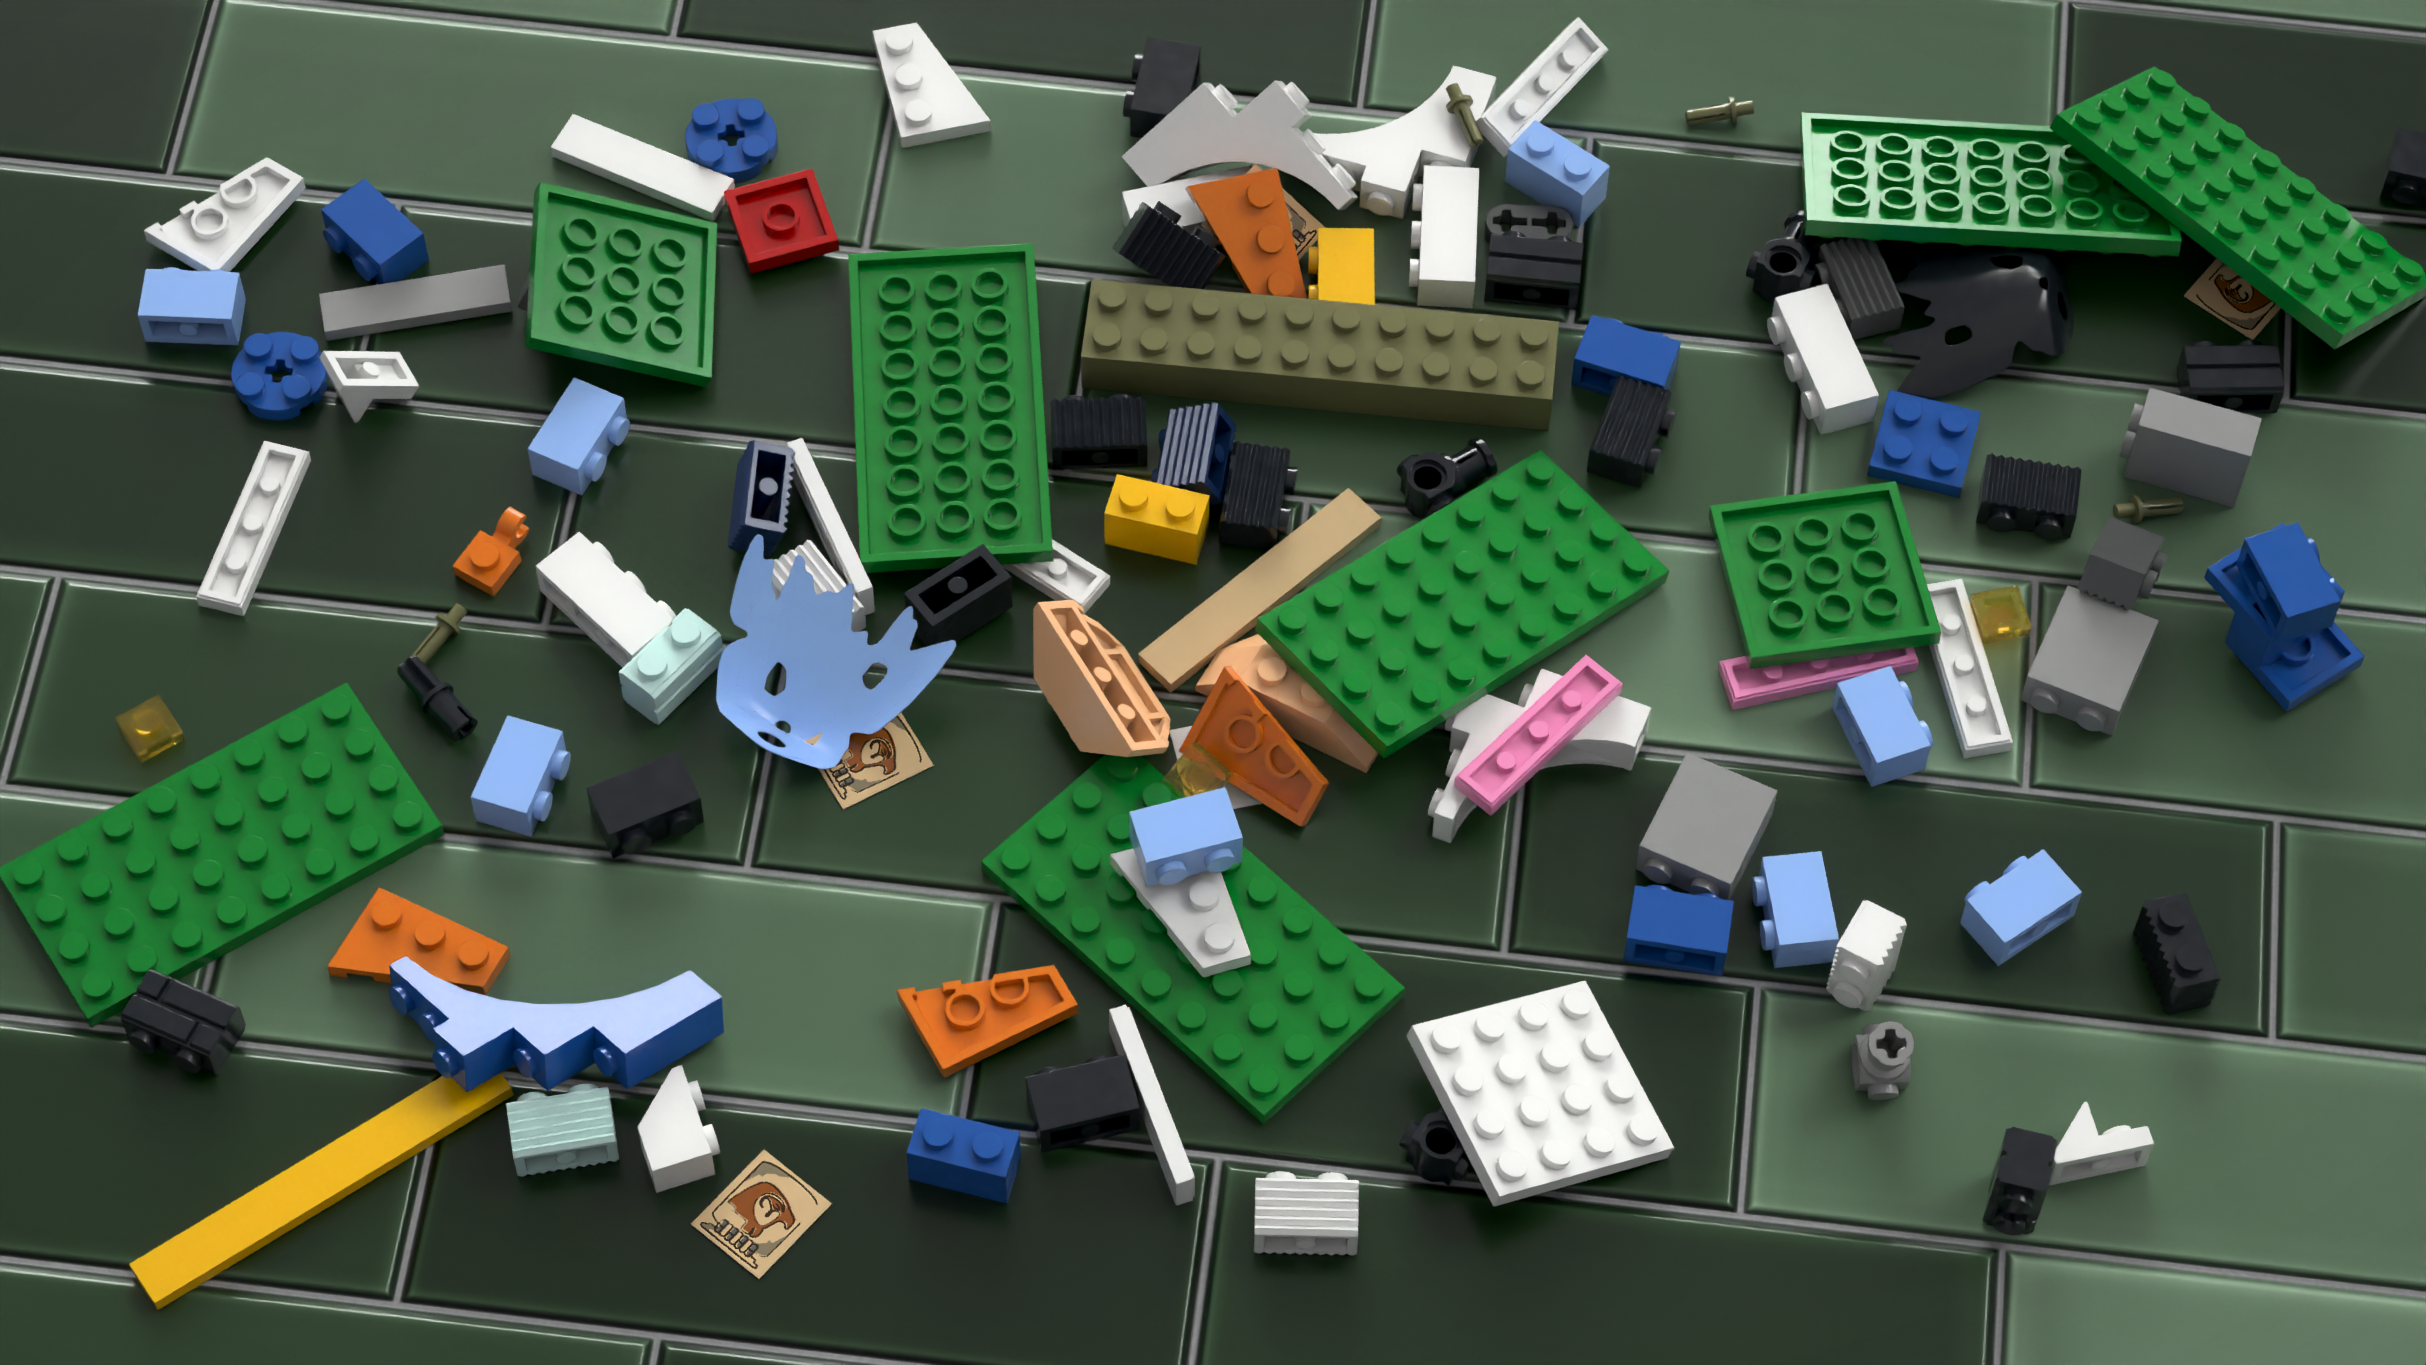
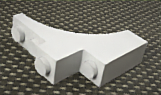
M1453 65L1450 74L1443 84L1429 99L1413 111L1390 123L1350 133H1314L1326 148L1321 155L1332 167L1340 164L1356 182L1352 190L1360 192L1359 207L1368 209L1378 215H1390L1403 219L1413 194L1414 183H1417L1419 177H1423L1424 165L1471 168L1478 146L1470 147L1455 113L1451 114L1447 111L1446 105L1451 100L1446 87L1450 84L1458 83L1463 95H1470L1472 97L1473 104L1470 106L1475 120H1477L1495 100L1497 77Z
M1273 81L1238 114L1234 110L1238 102L1223 85L1219 84L1215 88L1211 83H1202L1122 156L1147 187L1173 182L1183 175L1208 166L1231 162H1245L1278 168L1299 178L1325 196L1338 210H1345L1358 198L1352 191L1356 182L1340 164L1332 167L1321 155L1326 148L1309 129L1303 133L1300 131L1299 127L1312 115L1305 108L1309 103L1308 98L1293 82L1286 86L1282 81Z
M1541 668L1535 684L1526 683L1518 705L1487 694L1446 720L1445 730L1451 732L1449 751L1453 752L1445 773L1450 779L1445 790L1436 789L1430 802L1428 816L1434 817L1432 837L1451 843L1458 828L1477 806V804L1454 787L1455 777L1563 676ZM1617 696L1541 769L1565 764L1585 763L1620 767L1631 771L1648 732L1651 707Z

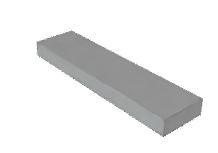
M505 265L319 294L327 341L512 311Z

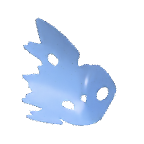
M757 534L750 543L741 564L730 607V616L734 625L745 630L748 636L729 644L722 652L717 673L716 701L718 708L727 719L760 747L774 754L822 770L833 768L839 763L843 754L848 749L852 733L873 734L881 730L913 702L952 655L956 648V641L950 640L911 651L910 647L918 623L913 619V607L909 606L899 615L877 644L868 645L867 631L853 632L851 629L854 584L846 585L838 593L827 590L821 594H816L813 575L806 571L805 560L801 555L795 557L789 577L782 588L779 598L776 600L772 587L774 560L764 559L763 536ZM779 662L786 669V685L784 691L773 696L764 687L769 672ZM874 663L885 665L887 667V674L875 688H866L863 683V675ZM778 721L787 722L791 727L790 733L778 729L775 723ZM758 732H764L776 737L785 747H777L766 742L758 735ZM822 733L816 744L811 745L804 742Z

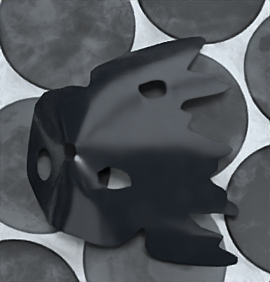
M1953 243L1893 245L1895 251L1903 253L1905 260L1917 266L1908 273L1905 281L1895 284L1897 291L1929 300L1931 304L1924 314L1935 318V321L1930 326L1893 335L1883 340L1884 344L1892 346L1895 354L1920 356L1921 358L1897 392L1934 399L1969 388L2008 368L2012 363L2014 349L2018 341H2022L2031 350L2042 351L2051 356L2060 355L2067 349L2074 331V317L2062 260L2054 250L1988 245L1962 246ZM2005 255L2018 256L2022 258V266L2009 270L1995 266L1991 259ZM2040 277L2047 278L2048 290L2040 287ZM2058 292L2062 294L2066 305V320L2063 319L2059 309ZM1963 325L1971 329L1972 337L1969 340L1957 345L1945 343V333L1949 329Z

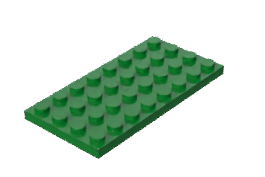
M2155 66L2058 113L2050 126L2053 132L2333 349L2339 348L2426 297V273L2420 264L2405 258L2389 246L2382 235L2368 230L2355 220L2345 207L2330 201L2316 190L2315 185L2311 181L2296 175L2281 163L2277 155L2262 149L2246 137L2245 132L2240 127L2225 121L2211 110L2210 105L2206 101L2191 95L2176 83L2172 75L2157 69Z
M1801 113L1800 144L1805 235L1822 238H1864L1870 241L1900 240L1912 241L1918 244L1936 242L1953 243L1962 246L1988 245L2012 248H2041L2059 252L2077 250L2094 251L2102 254H2144L2150 257L2162 255L2179 256L2182 242L2180 229L2053 132L2050 126Z
M1034 243L848 254L860 561L866 573L945 568L982 544L985 545L1001 565L1052 562L1053 547Z
M1540 449L1259 617L1255 631L1383 758H1386L1666 583L1669 570Z
M346 682L1 866L0 880L92 1028L124 1010L133 994L136 995L137 988L148 970L153 969L179 980L444 835L442 824Z
M1105 754L981 861L982 871L1264 1124L1404 997L1405 987L1244 846L1242 862L1234 864L1231 868L1222 871L1221 874L1251 954V964L1202 977L1168 936L1167 928L1151 909H1146L1137 898L1136 890L1124 876L1120 877L1110 864V854L1133 848L1129 837V812L1187 796L1142 756L1122 757Z

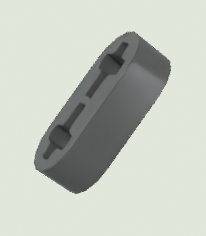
M1502 204L1493 207L1487 213L1484 234L1489 245L1491 234L1502 235L1505 233L1501 231V223L1510 224L1511 231L1520 232L1528 238L1548 239L1553 236L1572 238V217L1560 207ZM1547 225L1556 226L1557 234H1548Z

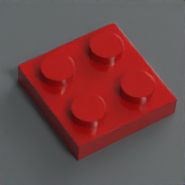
M813 168L724 191L725 204L750 274L839 251L838 238Z

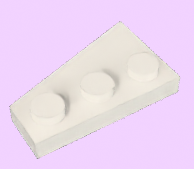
M917 22L872 31L874 47L902 148L991 131V123L988 116Z
M266 157L221 184L220 192L199 204L195 201L190 202L179 209L181 215L162 226L157 222L145 229L146 240L197 271L220 269L230 272L306 189L304 178Z
M1133 848L1110 854L1111 866L1120 877L1124 876L1136 890L1137 898L1147 910L1151 909L1167 928L1168 936L1202 977L1251 964V954L1221 872L1212 873L1205 871L1186 876L1185 879L1176 884L1162 885L1159 883L1146 887Z

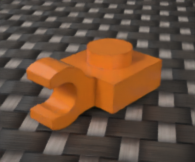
M509 507L500 517L493 536L480 530L453 564L455 575L494 597L522 562L520 552L515 550V548L525 539L530 530L529 527L522 524L526 519V515Z

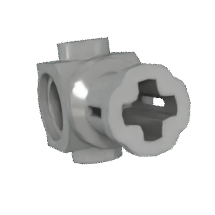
M1888 1021L1865 1026L1862 1028L1863 1034L1855 1035L1851 1041L1855 1091H1868V1098L1871 1100L1896 1098L1899 1096L1898 1089H1906L1910 1083V1056L1914 1050L1913 1036L1910 1031L1906 1030L1898 1022Z

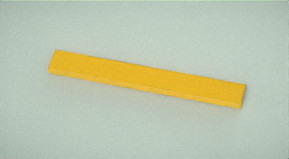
M502 1073L468 1092L452 1078L446 1079L441 1076L129 1264L130 1268L156 1309L159 1310L512 1097V1087Z

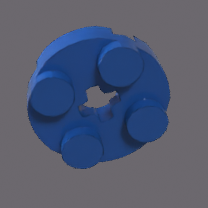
M755 98L744 100L722 99L712 103L700 104L694 108L692 120L686 129L685 139L689 160L733 178L734 183L748 181L761 174V167L767 164L770 158L772 163L777 154L778 138L776 125L772 117L765 111L763 103ZM729 135L741 137L737 139V145L728 146L727 141L722 139Z
M290 332L255 333L245 340L244 348L238 353L233 362L231 378L235 394L239 401L241 400V402L247 405L248 411L257 417L267 420H288L302 415L300 409L307 407L312 401L315 406L322 399L328 386V374L319 358L321 352L316 340L312 337ZM277 370H286L292 373L291 376H283L281 382L278 383L273 382L271 375Z

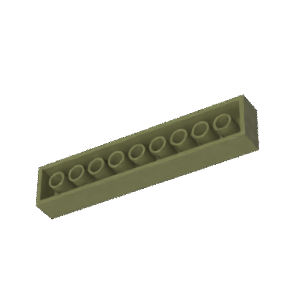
M1092 279L1081 353L1082 388L1549 431L1559 321Z

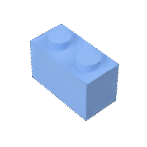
M1534 120L1508 149L1505 182L1543 206H1555L1564 209L1572 217L1573 224L1580 227L1606 198L1610 166Z
M173 267L146 269L138 310V318L145 342L239 345L246 303L240 274L220 269L211 271H188Z
M573 378L528 447L532 475L583 495L590 482H595L601 477L606 466L607 456L614 445L619 446L626 438L630 421L627 419L624 398Z
M1891 666L1837 683L1832 709L1871 787L1925 770L1929 751L1933 747V739L1928 725L1924 721H1918L1912 709L1913 700L1907 684L1904 681H1898Z
M507 715L471 795L476 821L532 837L538 821H545L549 815L553 801L551 791L556 780H563L570 765L571 754L566 751L563 731Z
M1226 787L1129 812V837L1146 887L1159 883L1162 885L1176 884L1185 879L1186 876L1205 871L1218 873L1231 868L1236 863L1242 862L1243 836Z
M2043 849L2029 859L2026 856H2022L2013 861L2005 869L2003 876L1993 883L1989 884L1987 881H1984L1975 886L1965 897L1966 904L1960 924L1999 966L2073 917L2082 891Z
M1822 852L1762 857L1759 876L1752 877V897L1755 906L1763 907L1765 920L1760 922L1761 943L1763 950H1771L1774 968L1833 962L1839 936Z

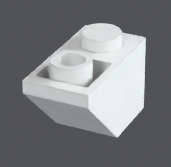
M682 1065L671 1069L638 1125L641 1148L656 1193L715 1175L712 1156L720 1153L712 1124L702 1126L698 1114L699 1111L705 1110L697 1080L687 1082Z

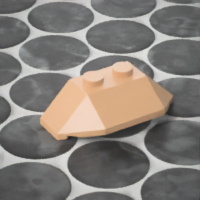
M1075 600L1038 602L1033 609L1034 679L1080 752L1122 757L1164 753L1169 746L1168 736L1171 719L1125 647L1099 622L1084 615V608Z
M1259 634L1226 646L1216 653L1196 684L1195 691L1209 696L1223 668L1231 666L1290 737L1367 773L1379 753Z

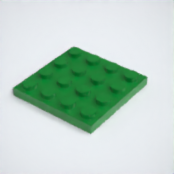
M539 182L534 191L525 347L706 387L712 378L717 223Z
M1896 481L1710 506L1708 518L1750 669L1939 644L1941 629Z

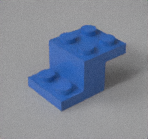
M2282 522L2271 530L2284 527L2285 525ZM2241 548L2209 566L2204 578L2235 612L2225 640L2226 645L2287 712L2359 668L2365 656L2334 621L2331 627L2278 643L2236 565ZM2324 569V571H2325V573L2327 574L2328 578H2329V577H2332V576ZM2338 584L2339 589H2340V593H2341V601H2342V598H2343V595H2344L2345 591H2344V590L2342 589V587Z

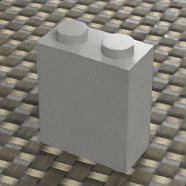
M2150 387L2145 405L2135 403L2120 452V457L2128 459L2123 477L2234 508L2253 452L2262 418Z
M2067 585L2027 675L2021 701L2031 704L2040 712L2054 713L2075 721L2086 730L2100 731L2112 736L2149 651L2159 620L2131 609L2126 610L2123 606L2117 607L2113 602L2108 603L2105 599L2099 600L2097 596H2090L2087 592L2081 593L2079 589Z
M1686 753L1639 845L1636 870L1643 872L1650 880L1656 883H1669L1693 895L1712 893L1722 899L1730 900L1773 815L1778 790Z

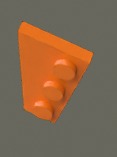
M1278 168L1186 187L1185 190L1193 203H1196L1208 223L1207 226L1212 235L1220 241V245L1231 261L1232 268L1247 293L1307 299Z
M1231 666L1224 667L1179 752L1298 826L1307 825L1329 782Z
M379 887L327 968L330 976L347 978L348 974L371 976L375 982L391 983L389 965L407 956L433 976L464 990L486 995L511 955L508 946Z
M1055 965L994 974L991 980L962 984L961 980L943 982L941 988L915 991V987L897 990V997L943 1078L1078 1014V1004Z

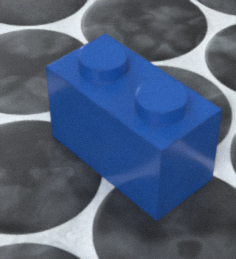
M365 178L321 209L326 228L323 230L325 240L335 252H345L352 259L357 272L367 281L373 279L377 284L401 281L429 261L424 233Z
M1591 315L1574 358L1571 385L1610 396L1617 377L1623 375L1626 379L1632 378L1635 382L1650 383L1653 387L1659 386L1662 390H1669L1677 370L1681 342L1670 339L1665 334L1659 332H1647L1625 325L1617 319H1605Z
M2293 523L2245 538L2236 565L2277 642L2280 643L2331 627L2341 603L2340 589L2332 577L2328 578L2320 563V555L2315 542L2311 538H2306L2299 523Z
M1635 885L1623 961L1722 977L1727 955L1734 901L1722 899L1712 893L1693 895L1674 892L1668 887L1661 885H1650L1647 887Z
M921 1108L906 1153L909 1179L1008 1203L1021 1161L1020 1132Z

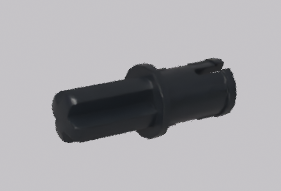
M411 656L399 665L397 673L421 700V711L425 714L430 713L453 741L463 740L474 731L478 720L458 701L457 697L453 694L454 689L448 682L441 683L417 656Z

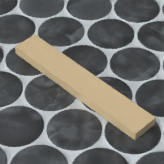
M1346 489L1139 652L1138 663L1170 693L1212 661L1220 649L1233 644L1255 627L1259 617L1289 600L1381 526V517L1351 489Z

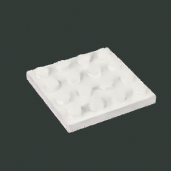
M1586 981L1412 1025L1407 1034V1038L1493 1207L1666 1159L1674 1149L1671 1140Z

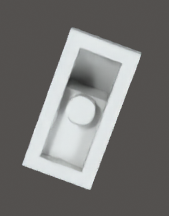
M323 351L319 357L354 423L360 420L373 399H411L419 388V384L400 352Z
M2087 1101L2084 1102L2056 1149L2049 1185L2146 1166L2154 1145L2148 1126L2134 1129L2127 1125L2116 1126L2099 1136Z

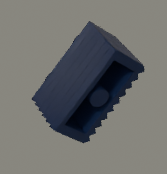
M1212 402L1210 405L1204 403L1202 406L1195 404L1194 408L1187 406L1185 409L1179 407L1177 410L1170 408L1166 428L1162 429L1159 433L1158 441L1161 455L1158 468L1152 471L1151 482L1210 495L1209 505L1223 503L1224 487L1227 484V471H1229L1230 456L1232 455L1234 444L1233 440L1236 439L1234 432L1237 431L1233 420L1218 403Z
M756 440L749 441V445L744 450L742 458L737 463L728 547L730 549L747 552L754 537L760 534L763 536L764 542L763 556L769 557L775 552L787 531L785 526L788 520L786 517L789 514L787 509L790 503L788 500L791 497L789 492L792 486L790 483L793 480L791 475L794 469L792 466L795 463L793 458L796 454L792 448Z

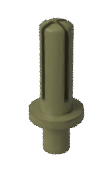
M1458 83L1450 84L1446 87L1451 100L1446 105L1447 111L1451 114L1455 113L1470 147H1477L1483 143L1484 139L1470 109L1473 99L1470 95H1463Z
M1729 97V103L1689 109L1685 113L1686 122L1690 126L1731 119L1732 124H1737V116L1754 114L1753 101L1735 103L1734 97Z
M2132 495L2128 503L2114 504L2113 515L2115 518L2129 517L2132 523L2139 524L2143 517L2181 514L2184 510V506L2148 509V507L2181 505L2184 503L2180 497L2141 501L2138 495Z
M456 603L446 616L439 613L435 617L438 624L411 656H417L426 665L451 634L459 635L461 629L458 627V623L467 614V610Z

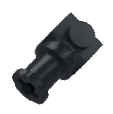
M1802 210L1788 214L1784 222L1785 232L1783 236L1768 241L1762 252L1755 250L1746 270V277L1754 279L1753 291L1760 293L1766 301L1774 304L1775 297L1812 288L1816 280L1817 272L1810 270L1814 261L1811 249L1814 243L1822 240V237L1805 235V226L1802 232H1800V225L1804 224V211Z
M1475 437L1469 440L1468 447L1450 457L1445 453L1437 454L1433 452H1425L1420 456L1417 454L1411 455L1399 464L1396 472L1402 479L1401 491L1405 495V505L1408 511L1416 517L1425 519L1452 503L1455 499L1463 496L1466 492V485L1483 476L1490 478L1496 475L1498 468L1488 445L1481 438ZM1427 486L1434 489L1425 490L1420 487Z
M1442 1108L1435 1109L1432 1113L1426 1114L1421 1123L1414 1119L1409 1124L1400 1141L1399 1146L1408 1151L1405 1161L1413 1165L1420 1177L1430 1182H1444L1450 1186L1454 1178L1463 1181L1472 1167L1457 1134ZM1438 1146L1446 1150L1448 1153L1436 1154L1432 1152L1428 1147Z

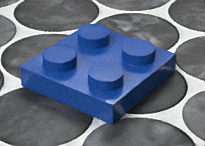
M1889 390L1867 476L1891 482L1896 481L1899 484L1960 498L1981 412Z

